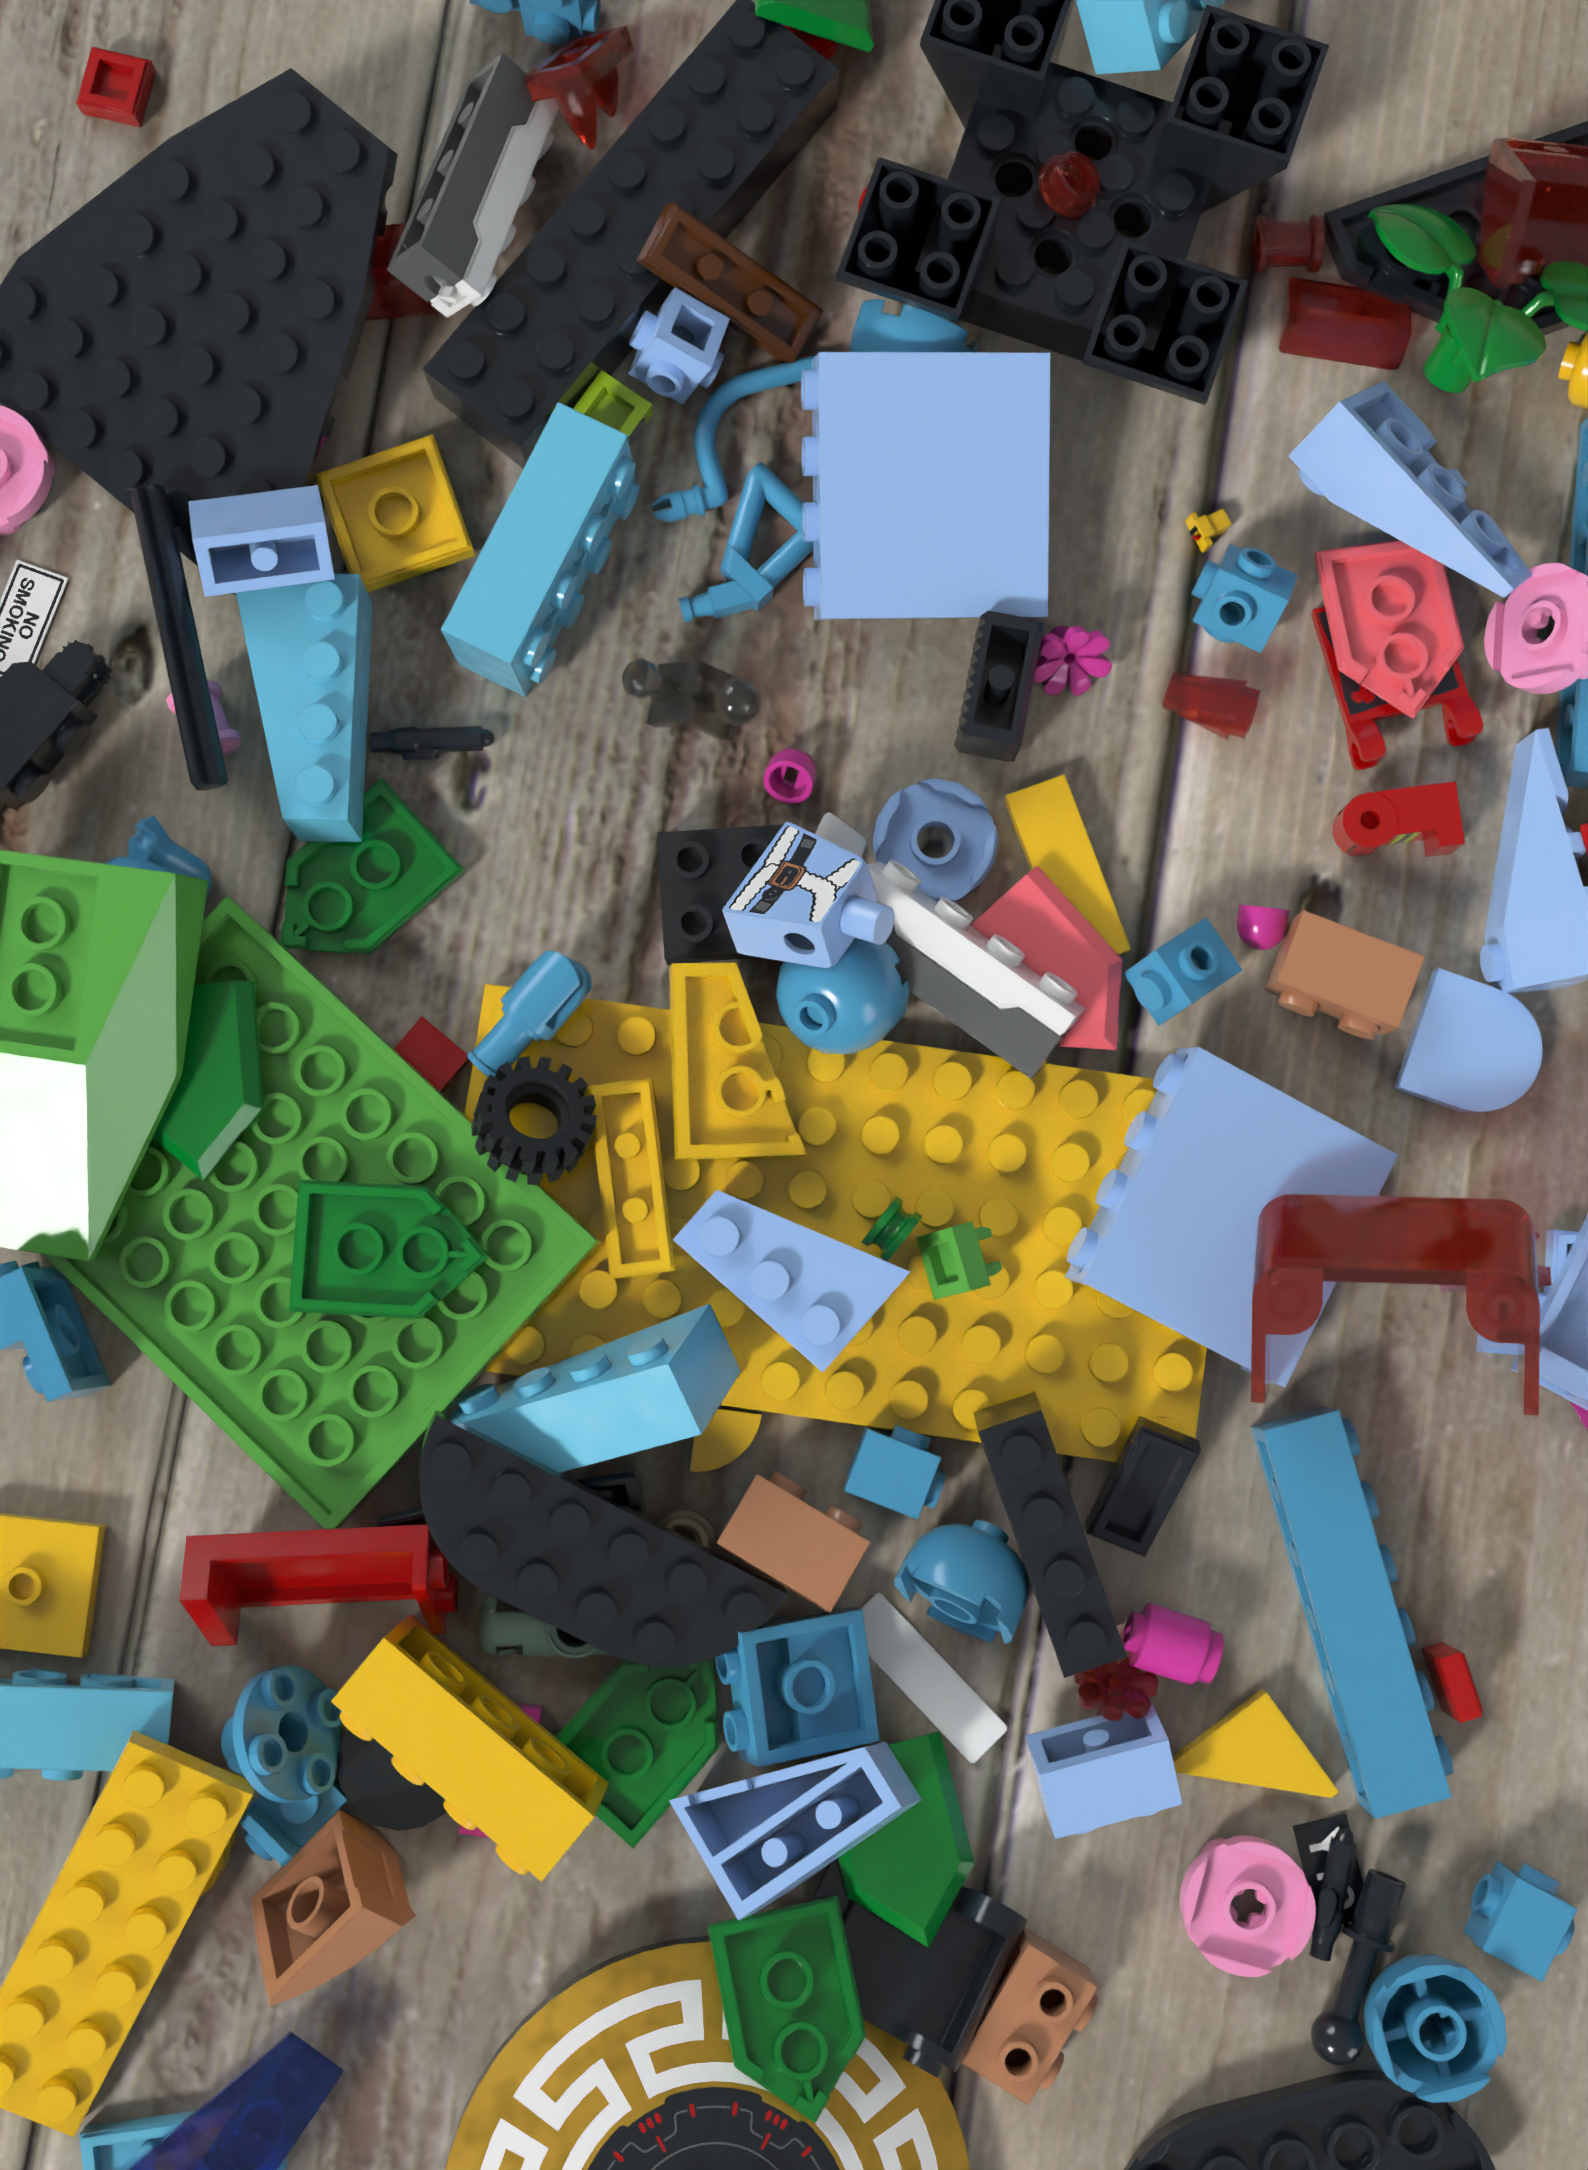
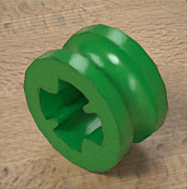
M896 1196L861 1241L867 1247L872 1244L877 1245L881 1249L880 1257L884 1261H888L922 1218V1215L917 1211L912 1214L905 1212L902 1207L903 1200Z

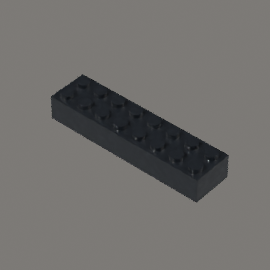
M736 0L498 279L487 298L481 304L475 306L423 367L434 398L524 469L557 403L559 402L573 409L601 370L611 376L634 349L629 345V342L643 313L647 310L655 315L674 289L669 283L636 261L665 205L675 202L720 236L727 239L836 110L838 105L839 68L782 24L755 15V3L751 0Z

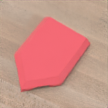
M1400 540L1315 552L1314 560L1338 670L1414 719L1464 650L1446 566Z
M1036 866L970 926L989 940L996 934L1010 941L1025 954V958L1021 963L1041 977L1046 972H1050L1066 981L1077 991L1078 995L1074 1001L1086 1009L1076 1023L1070 1027L1071 1030L1059 1047L1117 1050L1123 960L1042 869Z

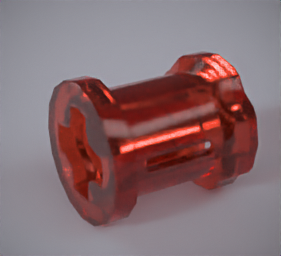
M1321 214L1310 215L1307 221H1271L1269 215H1258L1254 224L1251 249L1254 273H1266L1268 267H1304L1306 273H1318L1321 268L1325 246L1323 216Z

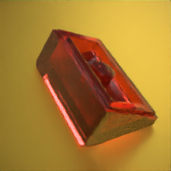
M1289 277L1279 336V351L1286 354L1387 370H1397L1400 367L1412 334L1411 308L1409 305L1401 302L1398 305L1394 304L1384 296L1359 287Z

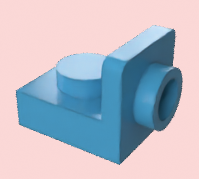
M335 1777L334 1783L328 1791L301 1801L280 1803L271 1801L261 1795L243 1813L239 1824L246 1830L243 1833L246 1843L258 1856L267 1861H271L274 1858L281 1866L285 1867L348 1799L340 1787V1781Z

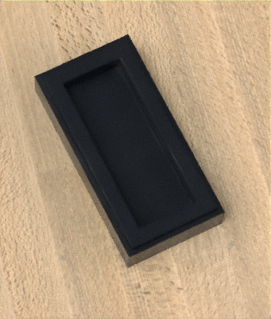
M1139 1416L1085 1521L1086 1534L1145 1557L1201 1452L1199 1440Z

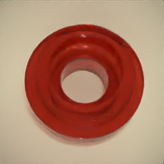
M1068 151L1064 154L1051 156L1041 166L1038 174V183L1041 194L1050 208L1062 216L1077 218L1084 215L1093 206L1096 194L1100 188V177L1095 165L1088 157L1076 151Z

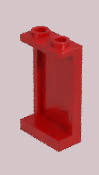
M428 1525L186 1536L179 1601L211 1646H232L238 1644L241 1608L416 1599L432 1634H445L447 1612L457 1611L456 1572H449V1562L439 1550Z

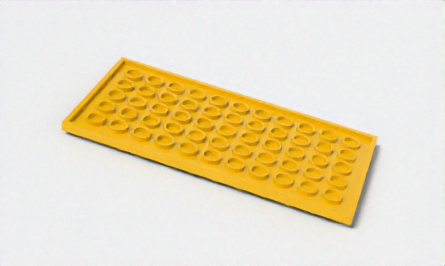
M485 984L475 1048L503 1017L504 1012L501 1009L503 1003L500 999L511 987ZM585 998L550 1041L543 1039L541 1042H538L534 1039L518 1057L529 1056L531 1068H537L540 1057L550 1058L552 1060L549 1070L558 1073L562 1063L572 1068L568 1079L570 1083L582 1077L588 1086L646 1078L653 1079L672 1240L716 1190L879 1259H882L880 1257L881 1249L873 1244L867 1247L861 1241L896 1196L903 1200L902 1207L905 1212L912 1214L917 1211L922 1215V1218L887 1261L910 1271V1273L826 1370L822 1372L675 1241H673L676 1271L610 1279L595 1144L592 1132L583 1157H580L577 1166L570 1173L564 1169L561 1178L551 1183L545 1173L542 1175L539 1184L593 1233L601 1243L485 1371L523 1376L535 1369L550 1366L710 1304L741 1369L739 1376L720 1404L723 1406L893 1430L896 1424L918 1434L982 1443L973 1412L1035 1392L1057 1454L1116 1462L1139 1416L1196 1439L1207 1348L1087 1285L1065 1278L1071 1265L1067 1261L1070 1245L1082 1228L1086 1227L1089 1229L1100 1207L1095 1201L1097 1191L1105 1176L1112 1169L1118 1170L1129 1148L1124 1145L1127 1130L1141 1111L1147 1112L1158 1090L1153 1087L1154 1079L1046 1064L1037 1075L1030 1079L1001 1057L881 1040L875 1045L855 1054H826L806 1046L786 1026L759 1023L763 1034L762 1041L775 1076L780 1080L787 1099L785 1103L796 1133H799L807 1155L799 1157L675 1160L670 1010ZM517 1060L511 1066L513 1070L515 1068ZM472 1064L465 1115L471 1121L474 1119L473 1114L484 1083L488 1079V1076L474 1064ZM588 1086L583 1097L589 1096ZM520 1103L513 1107L509 1113L512 1126L528 1137L545 1139L554 1135L558 1130V1122L555 1115L541 1105ZM973 1221L974 1228H990L992 1236L978 1242L985 1264L996 1261L1001 1263L1002 1269L997 1274L989 1276L991 1285L934 1300L916 1237Z

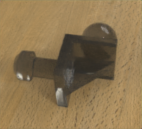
M637 658L630 662L623 671V689L627 694L639 699L647 696L651 697L646 724L655 728L690 726L720 740L732 741L735 725L740 726L751 722L758 715L761 708V695L752 682L744 678H737L700 660L658 664L657 668L654 663L643 658Z

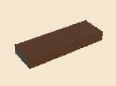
M675 202L665 205L636 260L671 286L676 287L730 318L728 326L781 363H792L798 360L824 311Z

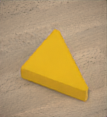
M1263 1689L1259 1690L1172 1755L1176 1773L1332 1798L1339 1793L1268 1693Z

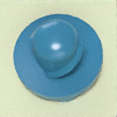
M296 1665L273 1667L257 1674L243 1689L234 1715L228 1719L222 1731L221 1749L228 1767L235 1773L245 1776L249 1784L259 1794L275 1802L291 1803L301 1801L328 1791L335 1780V1769L337 1767L342 1738V1721L339 1717L342 1711L331 1702L339 1691L334 1688H327L314 1673Z

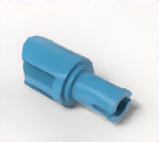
M545 951L500 999L503 1003L501 1008L504 1012L503 1017L477 1047L468 1053L467 1057L488 1077L490 1074L495 1077L499 1066L506 1062L512 1066L534 1039L538 1042H541L543 1039L550 1041L591 991L592 978L586 967L557 951Z

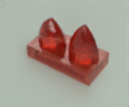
M627 25L573 38L524 76L532 102L554 97L569 127L590 150L596 148L597 107L609 117L615 116L619 94L617 64L634 51Z

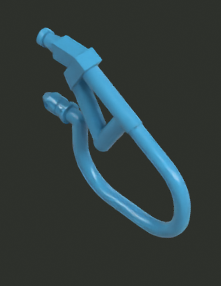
M815 356L801 358L792 363L785 362L739 374L721 384L709 396L699 413L694 431V449L704 488H699V485L696 484L692 485L690 490L682 492L679 490L661 495L652 504L653 511H656L654 512L655 519L670 523L686 519L687 516L698 514L700 517L705 515V510L720 507L727 502L728 491L717 454L715 440L717 426L722 415L734 402L747 395L801 382L802 370H812V360ZM763 462L754 466L746 476L720 566V572L728 583L708 587L707 592L690 599L687 596L678 598L684 623L693 621L695 617L714 616V618H719L751 609L759 612L773 598L774 588L813 551V542L803 541L802 509L804 502ZM766 500L797 532L760 568L755 570L748 563V558ZM671 507V508H669V509L657 511V510H660V509H664V508Z

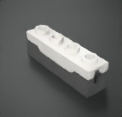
M504 53L468 79L387 268L388 272L426 302L430 301L431 305L447 318L469 304L478 306L492 291L497 280L496 274L492 271L498 256L507 249L516 233V226L512 222L517 209L528 199L534 189L536 180L531 176L537 161L547 152L555 136L550 128L560 103L546 90L542 91L541 86Z
M889 860L887 865L880 861L868 864L877 895V902L890 906L894 910L893 928L885 942L893 948L900 960L895 965V968L900 975L901 984L903 985L907 981L911 993L1028 1078L1032 1079L1043 1069L1071 1030L1070 1027L1076 1023L1086 1009L1074 1001L1078 995L1077 991L1060 977L1050 972H1046L1041 977L1021 963L1025 958V954L1005 938L994 934L989 940L969 925L973 917L955 902L945 897H941L936 902L918 889L921 879L905 866L893 860Z

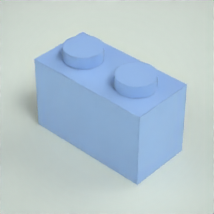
M318 485L188 502L192 540L205 597L335 580Z
M1152 1701L1026 1735L1040 1797L1055 1839L1073 1834L1088 1833L1098 1827L1135 1817L1150 1816L1158 1811L1183 1805L1169 1740Z

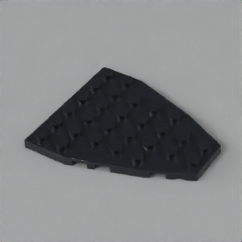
M292 68L173 135L19 256L0 285V402L23 416L39 435L133 513L131 494L134 489L147 487L152 484L162 486L169 497L180 552L198 566L192 540L189 501L315 485L317 476L311 473L323 436L330 438L335 418L330 416L338 386L341 377L348 380L372 304L376 277L371 275L377 236L384 237L388 215L385 197L387 191L393 185L398 154Z

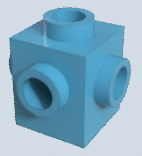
M1229 543L1219 564L1209 559L1207 560L1192 590L1191 595L1201 599L1193 622L1203 626L1210 636L1226 643L1237 642L1261 653L1290 600L1298 575L1276 565L1275 560L1270 555L1252 547L1241 549Z

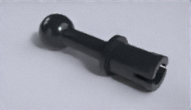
M1376 1869L1368 1870L1352 1923H1344L1342 1932L1352 1938L1353 1943L1333 2007L1320 2013L1314 2020L1311 2028V2041L1316 2053L1323 2060L1333 2065L1350 2064L1362 2053L1365 2036L1358 2017L1379 1950L1393 1952L1396 1945L1390 1938L1400 1909L1406 1883L1397 1877Z

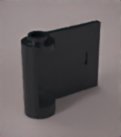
M837 1858L827 1866L810 1901L838 1895L842 1919H844L850 1907L851 1899L847 1897ZM962 1886L928 1948L853 1901L843 1924L863 2019L907 2044L908 2046L902 2058L932 2076L939 2078L944 2066L957 2072L1023 1932L1027 1919L993 1898L972 1888Z

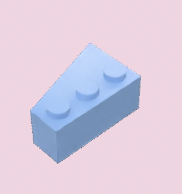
M719 1190L713 1193L673 1239L822 1372L826 1370L910 1273L908 1270Z
M882 1742L669 1800L739 1921L764 1910L922 1799L888 1744Z

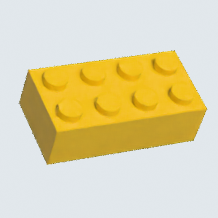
M411 1614L380 1641L331 1701L342 1711L339 1715L340 1720L354 1735L365 1741H371L374 1738L394 1755L391 1758V1762L404 1778L419 1786H422L424 1783L429 1785L445 1799L443 1806L446 1812L458 1824L469 1830H474L478 1827L498 1844L495 1847L496 1853L508 1867L521 1875H526L530 1872L541 1882L594 1819L609 1785V1782L441 1639L432 1634L428 1628Z

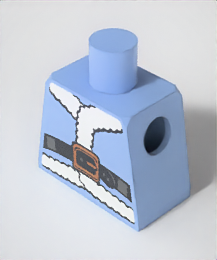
M785 822L722 909L738 953L821 968H830L837 965L855 938L877 945L883 944L888 939L894 924V910L890 906L877 902L870 870L862 857L789 822Z

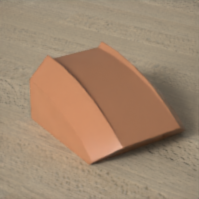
M341 1810L298 1851L285 1867H282L251 1898L256 1942L268 2006L295 1998L351 1968L390 1940L417 1916L410 1908L398 1862L402 1857L378 1829Z

